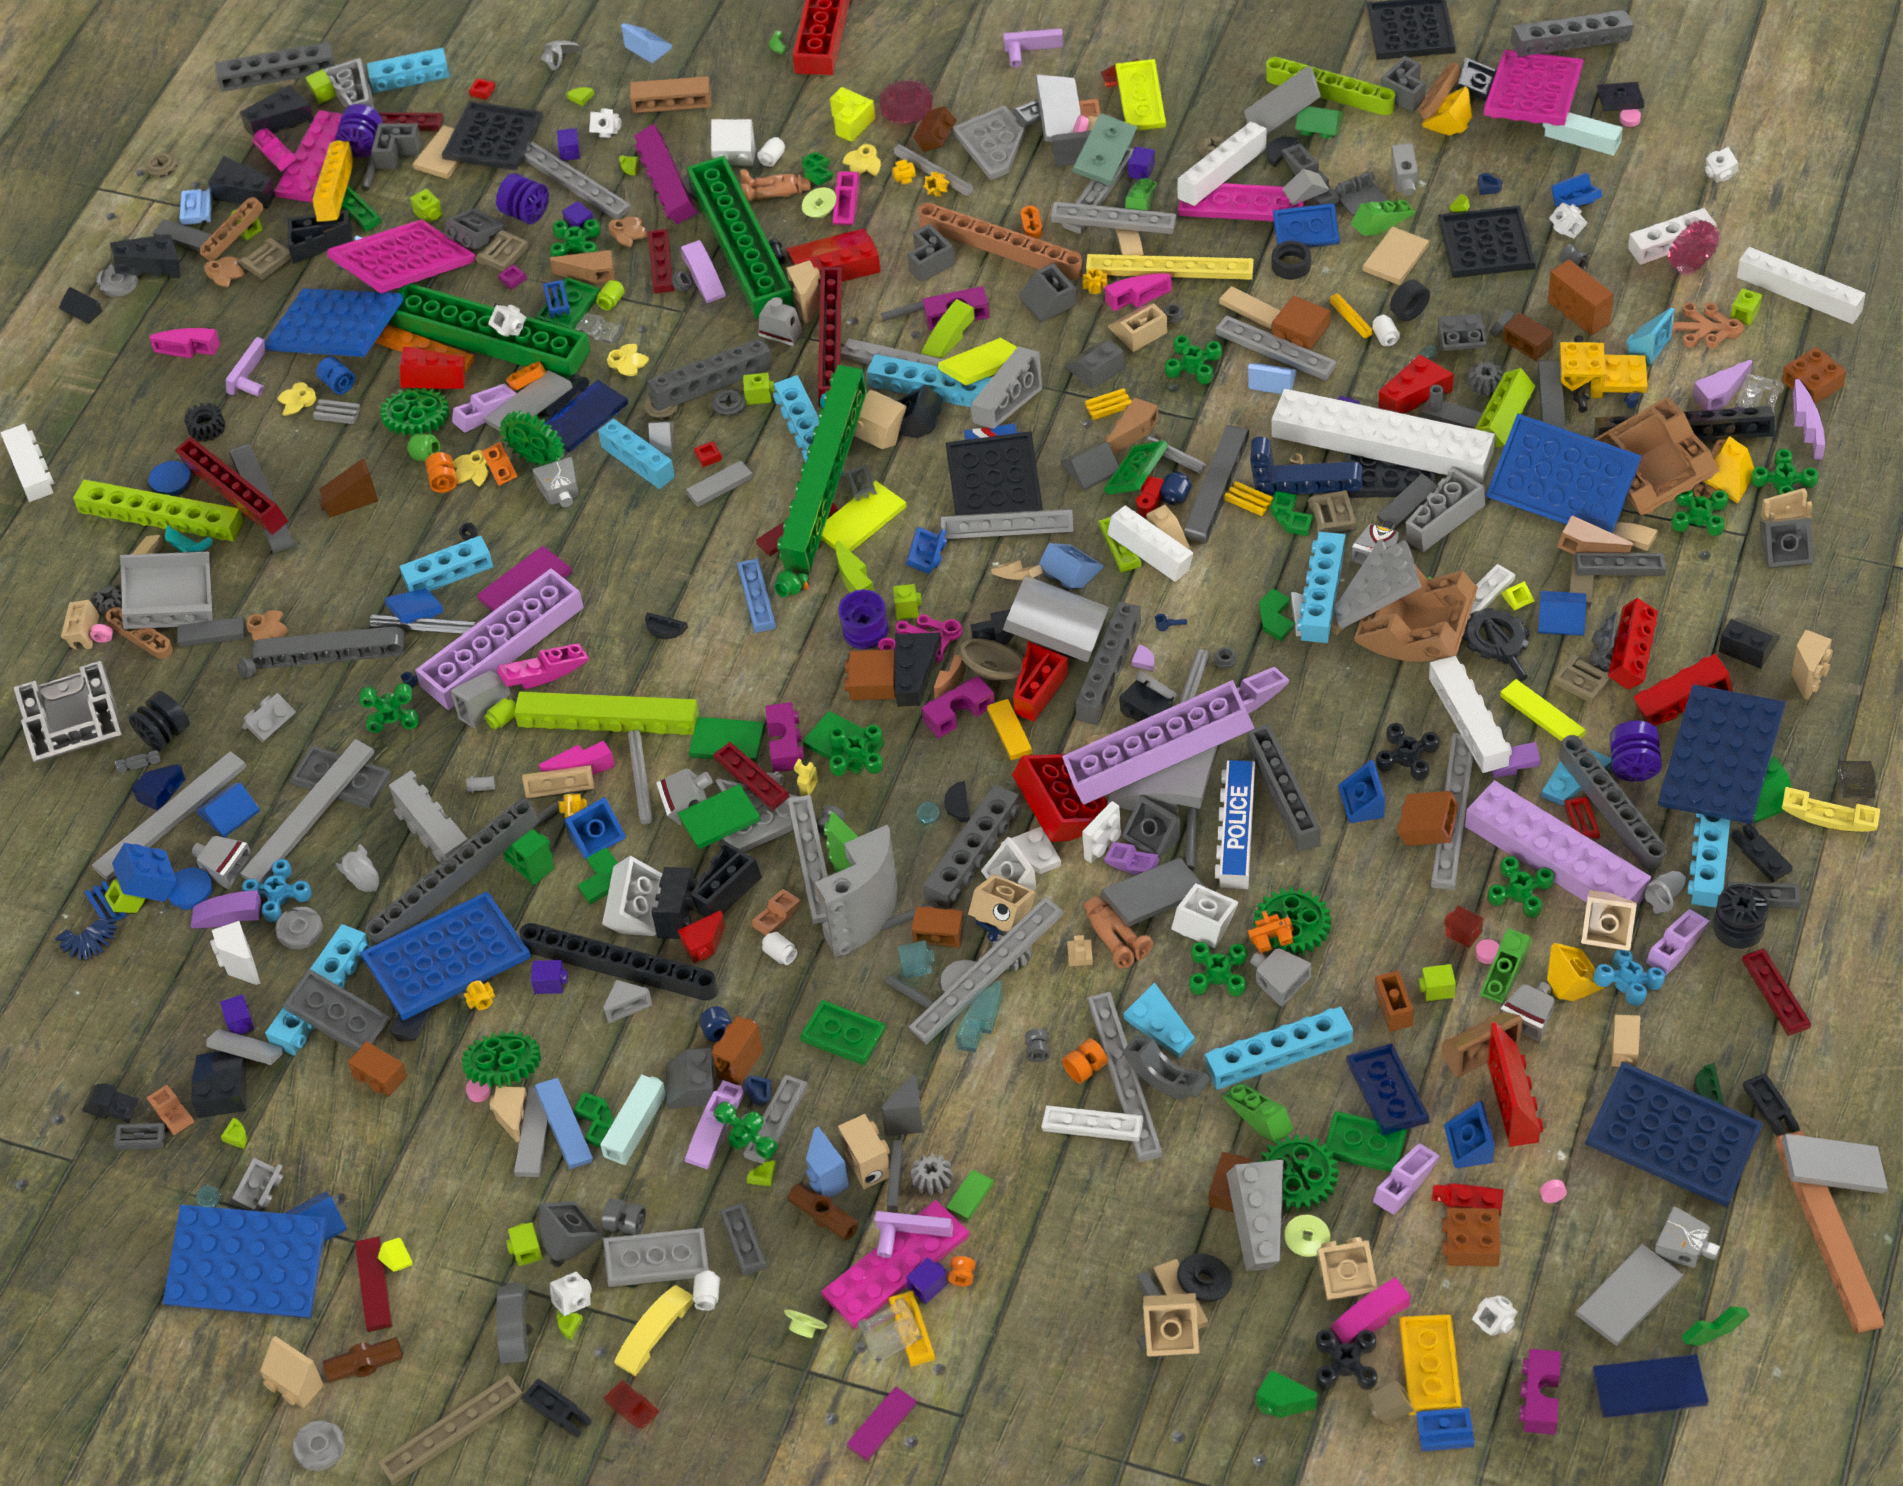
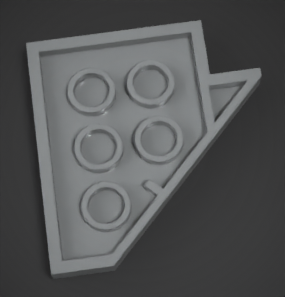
M1004 105L956 125L952 128V131L990 180H994L1009 173L1028 126L1023 127Z
M1382 539L1377 541L1334 608L1337 624L1341 629L1421 588L1410 548L1405 540L1392 545L1388 549Z
M723 779L715 780L720 792L740 784L761 821L722 840L746 852L793 830L788 799L772 811L741 783ZM790 795V798L799 797L795 795Z

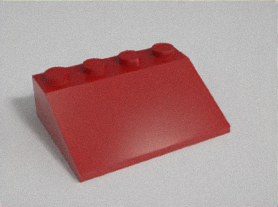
M864 228L786 248L792 266L811 261L813 267L818 268L820 277L821 267H842V282L881 272L878 251L874 241Z
M1066 754L1022 755L1012 773V777L1049 841H1071L1082 837V831L1108 806L1105 796L1083 805L1062 756Z
M1496 1022L1491 1023L1487 1064L1508 1145L1513 1147L1539 1143L1540 1133L1543 1132V1123L1541 1117L1537 1118L1535 1111H1538L1537 1100L1535 1096L1531 1097L1532 1082L1530 1076L1525 1075V1056L1520 1055L1518 1045Z

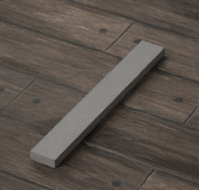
M531 141L522 160L614 219H620L632 210L631 204Z
M1453 733L1444 790L1451 791L1459 806L1451 842L1437 844L1431 881L1432 888L1455 890L1473 762V755L1460 733Z
M355 739L242 870V877L246 880L255 879L260 884H263L273 872V863L278 859H284L371 758L374 754L373 748Z
M231 751L93 863V869L104 879L110 881L116 876L112 862L124 843L139 844L150 848L247 768L245 762Z
M1046 896L909 1026L910 1031L927 1045L1064 915L1063 910Z
M1111 992L1087 997V1003L1101 1047L1108 1058V1069L1123 1114L1141 1115L1144 1119L1139 1142L1132 1141L1138 1162L1163 1157L1138 1075L1122 1054L1123 1050L1127 1047V1042Z

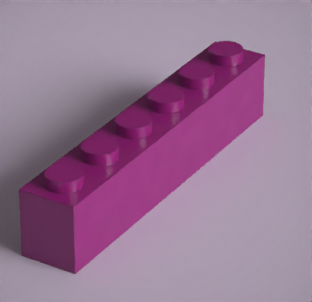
M652 124L635 134L634 138L637 143L634 146L638 153L643 155L640 159L645 168L648 167L646 170L647 175L651 181L654 180L651 183L657 194L660 193L657 197L661 205L666 207L663 211L669 220L672 218L676 225L697 214L698 212L667 144L656 125Z

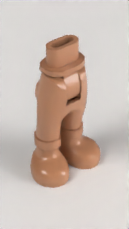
M746 169L740 170L741 189L748 202L771 197H789L796 193L802 194L801 191L810 190V180L800 177V174H798V177L795 174H778L752 179Z
M1096 896L1084 903L1083 908L1087 911V918L1113 954L1112 959L1117 967L1128 968L1133 965L1134 957L1140 961L1150 953L1153 947L1152 939L1146 935L1138 937L1130 926L1127 927L1106 901H1102ZM1114 933L1118 934L1121 937L1126 946H1124V944L1117 938V936Z

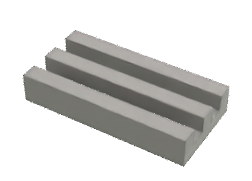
M319 399V406H316V412L313 413L315 420L354 424L360 411V405Z

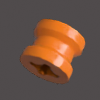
M965 1256L953 1257L950 1260L952 1271L948 1274V1281L957 1286L971 1285L974 1279L972 1272L975 1270V1261Z

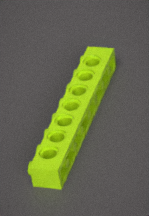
M83 479L73 497L78 512L83 514L149 525L161 529H166L167 526H170L181 533L197 534L202 537L207 536L219 540L234 541L244 523L239 508Z

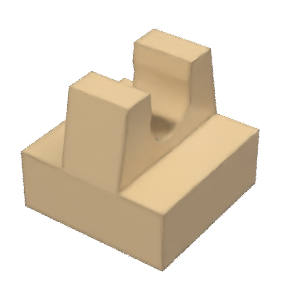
M1084 935L1074 936V941H1067L1069 966L1093 965L1091 939L1084 940Z

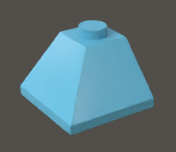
M1669 308L1641 326L1635 334H1631L1627 340L1628 355H1645L1646 364L1651 365L1671 339L1675 309Z

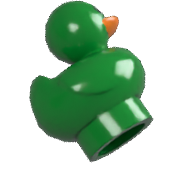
M789 570L781 571L776 577L774 590L781 597L795 596L800 593L801 588L804 590L808 589L809 577L805 573L795 575Z

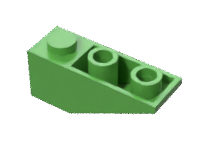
M1149 178L1138 180L1126 196L1125 209L1150 211L1158 182H1152V179Z
M1405 200L1360 203L1351 225L1363 236L1378 235L1411 217L1416 211Z
M831 812L829 821L825 822L824 834L827 835V849H830L829 863H833L834 872H840L851 867L846 858L844 843L858 838V836L834 812Z
M1507 928L1481 990V996L1501 1004L1504 1003L1525 964L1534 942L1530 936Z
M1243 1083L1234 1086L1223 1095V1099L1260 1136L1276 1144L1277 1138L1281 1140L1285 1135L1294 1130L1284 1106Z

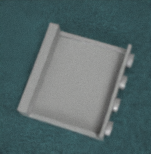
M209 552L120 555L123 629L178 627V625L213 621Z

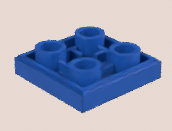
M427 588L385 598V605L401 623L410 624L417 619H429L443 613V606Z

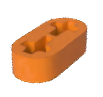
M1035 206L1022 208L1021 222L1024 235L1035 239L1041 238L1043 232L1038 208Z
M538 361L511 374L506 381L513 391L518 390L544 376L546 370L542 363Z

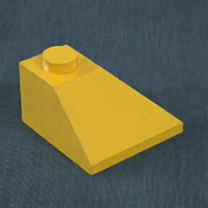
M1467 87L1447 95L1436 113L1425 119L1421 125L1424 128L1448 136L1457 132L1459 134L1464 132L1472 118Z
M1729 436L1713 456L1719 472L1715 473L1711 479L1703 481L1716 490L1725 491L1728 494V498L1738 504L1751 482L1754 466L1748 448Z
M1554 943L1551 946L1547 981L1552 987V993L1558 999L1576 1001L1605 988L1594 983L1595 967L1582 949Z

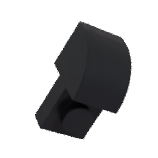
M1011 609L990 613V621L971 624V638L988 639L1004 645L1007 644L1014 636V634L1003 630Z
M96 1084L91 1087L82 1112L102 1119L110 1116L130 1123L139 1099L116 1091L117 1086Z

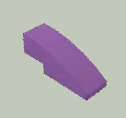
M258 890L230 893L195 905L193 907L191 927H222L237 921L259 920L261 898Z

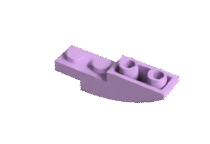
M723 1080L718 1090L713 1092L696 1128L685 1157V1162L705 1169L709 1168L726 1136L729 1123L726 1125L719 1123L714 1118L713 1112L723 1101L732 1104L737 1110L745 1095L742 1086Z

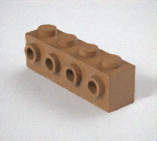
M709 76L631 82L630 100L633 113L711 107Z

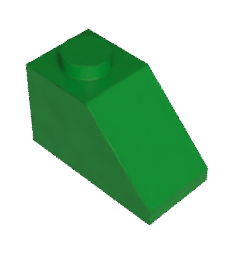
M1273 1370L1269 1372L1256 1393V1407L1264 1414L1274 1415L1278 1418L1314 1410L1318 1400L1317 1392Z

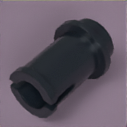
M777 239L769 240L768 243L779 265L785 263L786 258L781 249V242Z

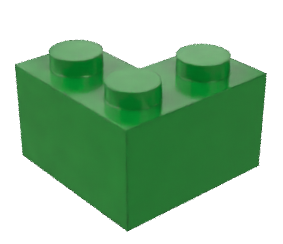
M531 829L502 853L504 860L533 885L555 869L552 860L554 856L549 849V840L544 834L539 835L534 829Z

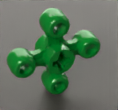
M563 220L554 222L552 226L554 236L565 240L563 243L557 242L551 245V257L566 256L568 251L572 254L598 252L594 242H586L588 237L596 238L599 236L600 225L597 220H587L584 223L583 229L579 227L569 228L568 224Z
M1177 336L1174 339L1173 348L1177 354L1183 355L1180 360L1171 358L1165 362L1164 372L1166 376L1177 378L1181 371L1185 370L1187 373L1196 374V379L1200 384H1209L1213 379V370L1209 365L1203 363L1207 359L1210 361L1220 359L1222 356L1221 344L1217 341H1210L1205 349L1202 350L1198 346H1190V340L1187 336Z
M1780 449L1776 452L1774 459L1776 470L1770 472L1765 467H1756L1752 471L1751 482L1756 487H1763L1770 482L1773 483L1774 488L1778 490V496L1795 491L1793 489L1795 483H1801L1806 488L1815 487L1818 483L1819 474L1816 469L1811 467L1805 468L1802 472H1796V468L1792 465V453L1788 449Z
M1692 489L1675 496L1676 503L1681 507H1687L1688 511H1678L1673 514L1671 520L1673 530L1684 532L1688 529L1689 524L1692 523L1697 526L1706 525L1707 532L1712 536H1719L1723 533L1725 527L1724 519L1721 516L1712 515L1711 512L1713 510L1721 511L1727 507L1728 494L1725 491H1714L1710 499L1703 496L1693 497Z
M398 684L394 689V694L387 693L381 697L377 695L376 690L372 687L361 689L359 693L360 705L365 708L375 707L377 709V712L370 713L366 719L368 731L379 733L383 730L384 723H394L397 720L401 721V725L405 729L412 730L417 727L419 723L418 712L415 709L409 708L404 710L401 708V704H407L412 699V688L408 684Z
M872 724L867 726L863 737L858 735L847 737L846 731L841 727H834L829 731L830 744L835 748L842 747L844 749L842 755H835L829 761V769L834 776H843L847 772L849 764L861 765L864 763L866 770L871 774H878L882 771L883 760L880 754L868 752L870 745L876 746L882 741L883 734L878 725Z
M1507 856L1503 858L1500 864V872L1504 877L1509 878L1510 882L1506 886L1492 885L1488 889V902L1497 907L1503 905L1506 899L1511 897L1516 902H1523V912L1527 917H1538L1542 911V902L1538 897L1533 896L1532 892L1536 888L1550 889L1555 880L1554 872L1549 868H1541L1537 871L1536 875L1531 877L1526 872H1519V862L1515 857Z
M1195 943L1191 948V958L1197 964H1204L1206 969L1202 974L1195 973L1190 977L1189 990L1191 993L1203 995L1207 991L1208 985L1213 983L1215 985L1225 984L1227 992L1233 997L1243 995L1246 990L1245 979L1240 975H1233L1231 968L1234 965L1239 966L1246 962L1248 957L1246 947L1243 944L1236 943L1229 948L1226 956L1223 954L1212 955L1206 943Z
M723 1101L716 1107L713 1112L714 1118L721 1124L726 1125L729 1123L734 1127L728 1136V1142L733 1147L740 1150L752 1142L756 1145L755 1150L760 1157L767 1160L773 1157L778 1150V1144L771 1137H762L758 1134L764 1124V1119L758 1113L750 1111L740 1119L736 1116V1109L732 1104Z

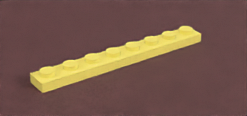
M1088 254L1086 274L1089 269L1097 268L1102 271V274L1107 273V276L1170 274L1171 277L1253 278V259Z

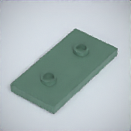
M1100 113L1072 172L1111 186L1138 127Z

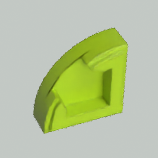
M587 87L573 89L567 93V99L583 106L595 95L594 89Z
M619 156L621 169L629 175L636 176L640 164L639 157Z
M1460 194L1449 206L1451 212L1467 211L1470 207L1469 199L1466 195Z
M233 1118L222 1134L221 1139L223 1142L244 1149L247 1135L241 1122Z
M765 1161L762 1165L752 1169L746 1178L747 1184L772 1186L776 1161Z
M558 1310L556 1316L559 1330L566 1338L572 1340L583 1320L582 1315L572 1312L564 1316Z

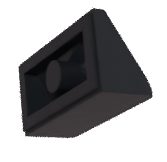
M72 287L67 289L59 305L60 310L87 324H90L103 312L99 301Z
M435 1005L404 1021L397 1014L390 1027V1033L398 1041H417Z

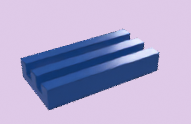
M563 280L543 284L550 318L554 317L556 313L560 316L565 311L566 314H570ZM556 286H560L564 306H560ZM551 287L556 304L555 308H552L548 288Z
M106 881L101 882L102 886L100 887L95 885L92 891H84L100 919L107 918L93 898L95 896L99 897L111 916L110 919L117 918L118 921L127 916L125 912H119L116 915L103 896L102 892H107L109 889Z

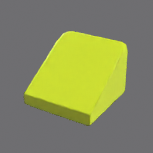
M1525 581L1501 592L1514 611L1534 602Z
M400 1238L382 1244L377 1258L393 1272L412 1266L413 1262Z

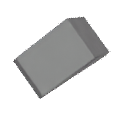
M1302 169L1283 187V192L1292 206L1329 190L1319 173Z
M674 421L648 423L650 445L664 455L671 456Z
M616 980L603 1007L606 1020L609 1024L652 1006V1000L648 988Z

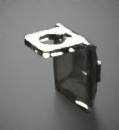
M1838 761L1837 775L1842 797L1875 798L1876 780L1872 762Z

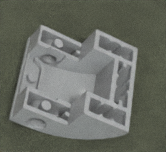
M101 661L79 667L80 673L38 685L36 681L14 687L23 718L21 723L34 763L122 736L118 710L105 666Z
M888 825L844 843L846 858L851 867L815 882L817 897L822 903L827 917V921L822 923L824 937L832 949L835 958L850 953L874 938L880 932L886 920L891 918L895 909L898 887L891 834Z

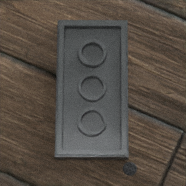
M312 745L290 778L291 784L312 790L339 759L341 754ZM365 763L336 798L371 809L392 777L391 770Z
M1179 857L1102 889L1101 895L1125 925L1129 927L1177 907L1195 883L1203 887L1204 885Z
M311 969L307 970L282 1007L284 1010L355 1052L366 1041L373 1045L391 1018Z

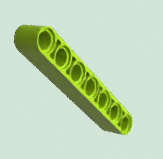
M1279 57L1269 58L1266 62V80L1271 84L1280 86L1306 68L1307 65ZM1309 66L1313 70L1321 95L1320 98L1385 116L1391 115L1395 111V92L1392 89Z

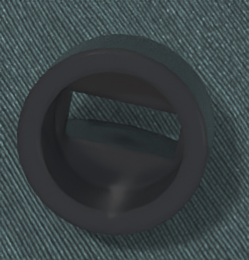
M465 523L460 527L459 534L463 540L467 541L477 537L478 531L474 524Z

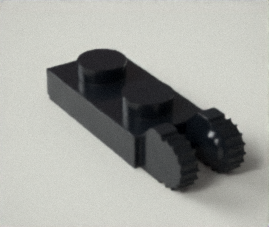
M576 373L571 374L567 380L571 382L572 389L539 413L546 416L556 413L558 408L570 401L579 391L583 392L588 387L589 379Z
M1751 824L1743 826V832L1751 840L1749 843L1746 837L1738 830L1731 834L1733 841L1742 849V853L1772 883L1792 871L1793 866L1762 835H1759L1757 829Z
M1766 1073L1743 1082L1742 1087L1767 1124L1771 1125L1776 1137L1786 1134L1785 1129L1779 1122L1782 1119L1785 1120L1786 1126L1791 1133L1800 1131L1799 1125L1791 1113L1792 1110Z
M537 1379L521 1397L525 1404L559 1428L563 1427L567 1433L575 1438H578L581 1432L577 1426L568 1421L572 1416L585 1426H589L592 1422L590 1417L577 1408L575 1403L540 1379Z

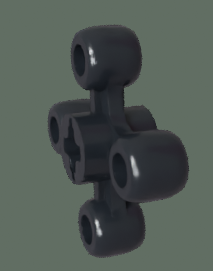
M1390 724L1387 727L1386 737L1390 743L1396 744V749L1392 752L1388 750L1380 751L1376 755L1377 768L1382 772H1387L1398 762L1404 767L1411 768L1410 773L1415 780H1425L1429 775V765L1425 760L1419 759V755L1422 752L1434 753L1438 750L1440 743L1438 735L1434 732H1426L1421 740L1417 741L1413 737H1405V730L1401 724Z
M1324 1329L1317 1333L1315 1339L1316 1348L1322 1353H1329L1333 1358L1331 1365L1322 1366L1316 1373V1382L1320 1388L1324 1390L1333 1388L1339 1375H1354L1358 1385L1364 1390H1371L1377 1385L1378 1375L1376 1370L1370 1366H1363L1360 1362L1362 1354L1371 1353L1376 1348L1377 1338L1374 1332L1370 1330L1360 1331L1353 1345L1349 1343L1338 1344L1335 1334L1330 1330Z

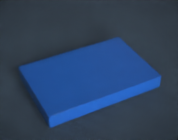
M1334 203L1273 210L1272 212L1277 245L1285 241H1298L1305 244L1308 248L1340 244Z

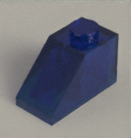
M175 764L145 772L135 782L132 790L137 802L158 811L182 785L186 777L181 765Z

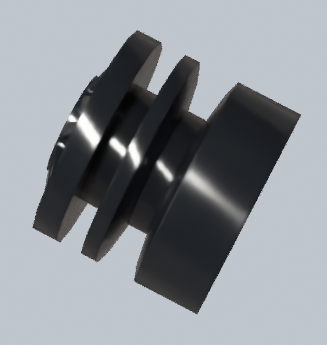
M162 691L155 692L146 700V707H138L137 712L131 713L128 717L130 725L136 734L148 746L157 751H162L166 744L172 742V735H180L190 725L184 710L173 698Z
M1735 884L1725 888L1718 896L1713 925L1716 937L1723 944L1738 949L1750 948L1759 943L1764 935L1769 903L1766 896L1759 889L1747 884Z

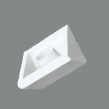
M1007 837L981 872L986 879L996 874L1026 888L1036 890L1034 868L1014 841Z

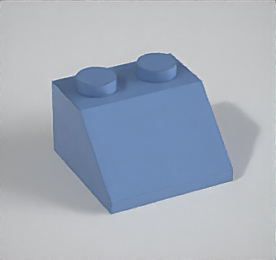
M1056 543L1048 544L1038 564H1041L1044 575L1052 579L1057 578L1061 581L1060 584L1070 590L1073 588H1083L1104 567L1103 564L1074 546Z
M816 1127L813 1131L806 1157L808 1167L806 1174L810 1180L808 1186L819 1195H826L832 1198L849 1188L845 1161L821 1129Z

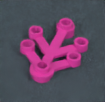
M925 614L918 616V627L912 626L906 621L896 623L897 634L940 632L942 647L940 652H938L940 655L936 657L935 662H941L944 659V650L950 641L957 640L963 633V628L957 620L949 619L942 623L931 619ZM930 627L935 629L936 631L929 632L926 631V629ZM883 638L878 643V649L895 650V641L892 638Z

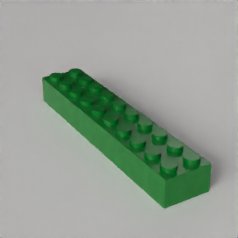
M725 155L686 167L689 185L755 319L759 318L767 302L776 297L782 299L784 305L794 307L792 289Z
M414 284L404 285L398 293L401 294L404 300L389 320V325L416 335L522 366H528L539 361L544 366L546 372L549 370L564 378L577 373L591 352L586 333L527 316L518 336L509 334L507 337L497 332V329L488 324L495 307Z
M837 365L836 372L831 374V387L825 393V406L819 412L818 427L815 426L813 430L814 440L807 449L808 459L801 468L802 478L801 481L796 483V496L794 500H791L789 506L790 515L789 518H785L783 524L784 534L783 537H779L777 549L780 550V561L783 562L784 570L810 574L867 394L863 369Z

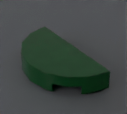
M1715 1063L1705 1065L1695 1076L1694 1092L1724 1105Z

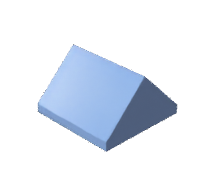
M626 23L621 25L625 47L650 63L656 61L673 46L645 28Z
M1251 363L1248 367V389L1282 394L1284 388L1292 390L1297 369Z

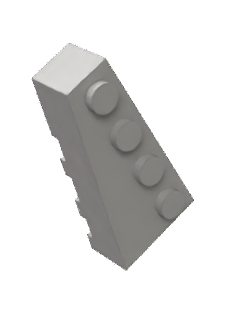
M361 58L323 69L332 82L336 96L345 108L353 104H363L375 110L368 76Z
M1019 346L971 403L973 423L994 429L1043 389L1039 352Z
M1452 467L1448 471V476L1445 479L1442 478L1438 483V488L1435 492H1431L1428 495L1425 504L1420 505L1406 522L1407 542L1422 552L1426 551L1485 506L1484 486Z
M411 770L389 784L396 806L394 812L401 821L404 819L407 822L409 830L413 834L417 833L422 844L426 848L430 847L435 858L442 862L465 844L468 839L450 817L447 819L440 804L433 802L427 788L424 785L418 786L417 777Z
M1283 1160L1238 1164L1232 1167L1226 1175L1246 1272L1271 1269L1280 1261Z

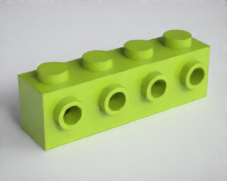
M1522 368L1504 373L1475 427L1476 430L1495 433L1494 448H1501L1506 444L1517 413H1523V409L1535 388L1534 383Z

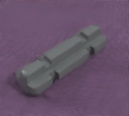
M157 750L149 751L148 754L141 753L127 757V760H124V758L116 760L115 766L117 772L122 773L126 772L129 768L134 770L149 766L148 763L152 765L159 763L160 755Z

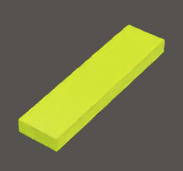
M1517 679L1500 692L1501 698L1561 742L1568 735H1576L1579 738L1585 735L1586 729Z

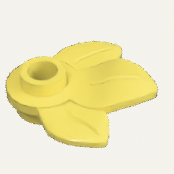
M871 144L860 146L858 150L846 154L843 159V164L850 165V172H858L859 175L867 170L871 175L877 176L881 168V162L876 157V148Z
M626 344L619 350L611 351L608 355L607 363L609 367L618 369L623 375L634 376L638 374L637 369L644 367L649 362V357L636 353L637 344Z
M299 382L295 383L292 389L283 391L277 398L279 402L286 404L282 414L284 416L299 412L302 407L313 405L316 401L314 389L308 387L306 383Z
M482 450L473 451L470 455H461L454 460V468L457 469L455 472L457 485L472 479L480 487L486 481L489 471L487 469L488 464L481 452Z

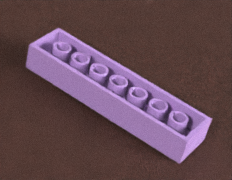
M552 568L418 667L415 671L420 687L447 710H450L455 706L451 694L453 688L489 670L497 674L498 665L512 663L582 610L584 607L580 591Z
M1232 680L1062 757L1074 788L1084 805L1255 728Z
M1495 780L1466 810V828L1535 871L1541 868L1551 869L1555 875L1554 883L1586 903L1589 890L1613 893L1636 902L1637 906L1645 898L1644 891L1648 883L1651 882V876Z

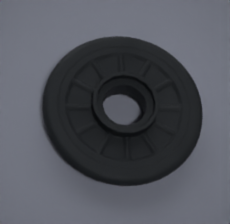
M1190 1255L1178 1267L1177 1279L1181 1288L1187 1294L1196 1293V1300L1204 1302L1220 1300L1229 1293L1232 1287L1230 1270L1225 1263L1212 1255ZM1201 1273L1210 1276L1211 1281H1202L1198 1275Z

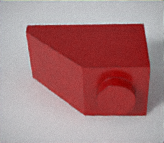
M721 910L678 930L681 944L693 964L706 960L715 954L725 929Z

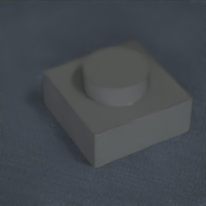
M1507 309L1489 332L1495 337L1500 331L1503 332L1504 326L1509 322L1514 313Z

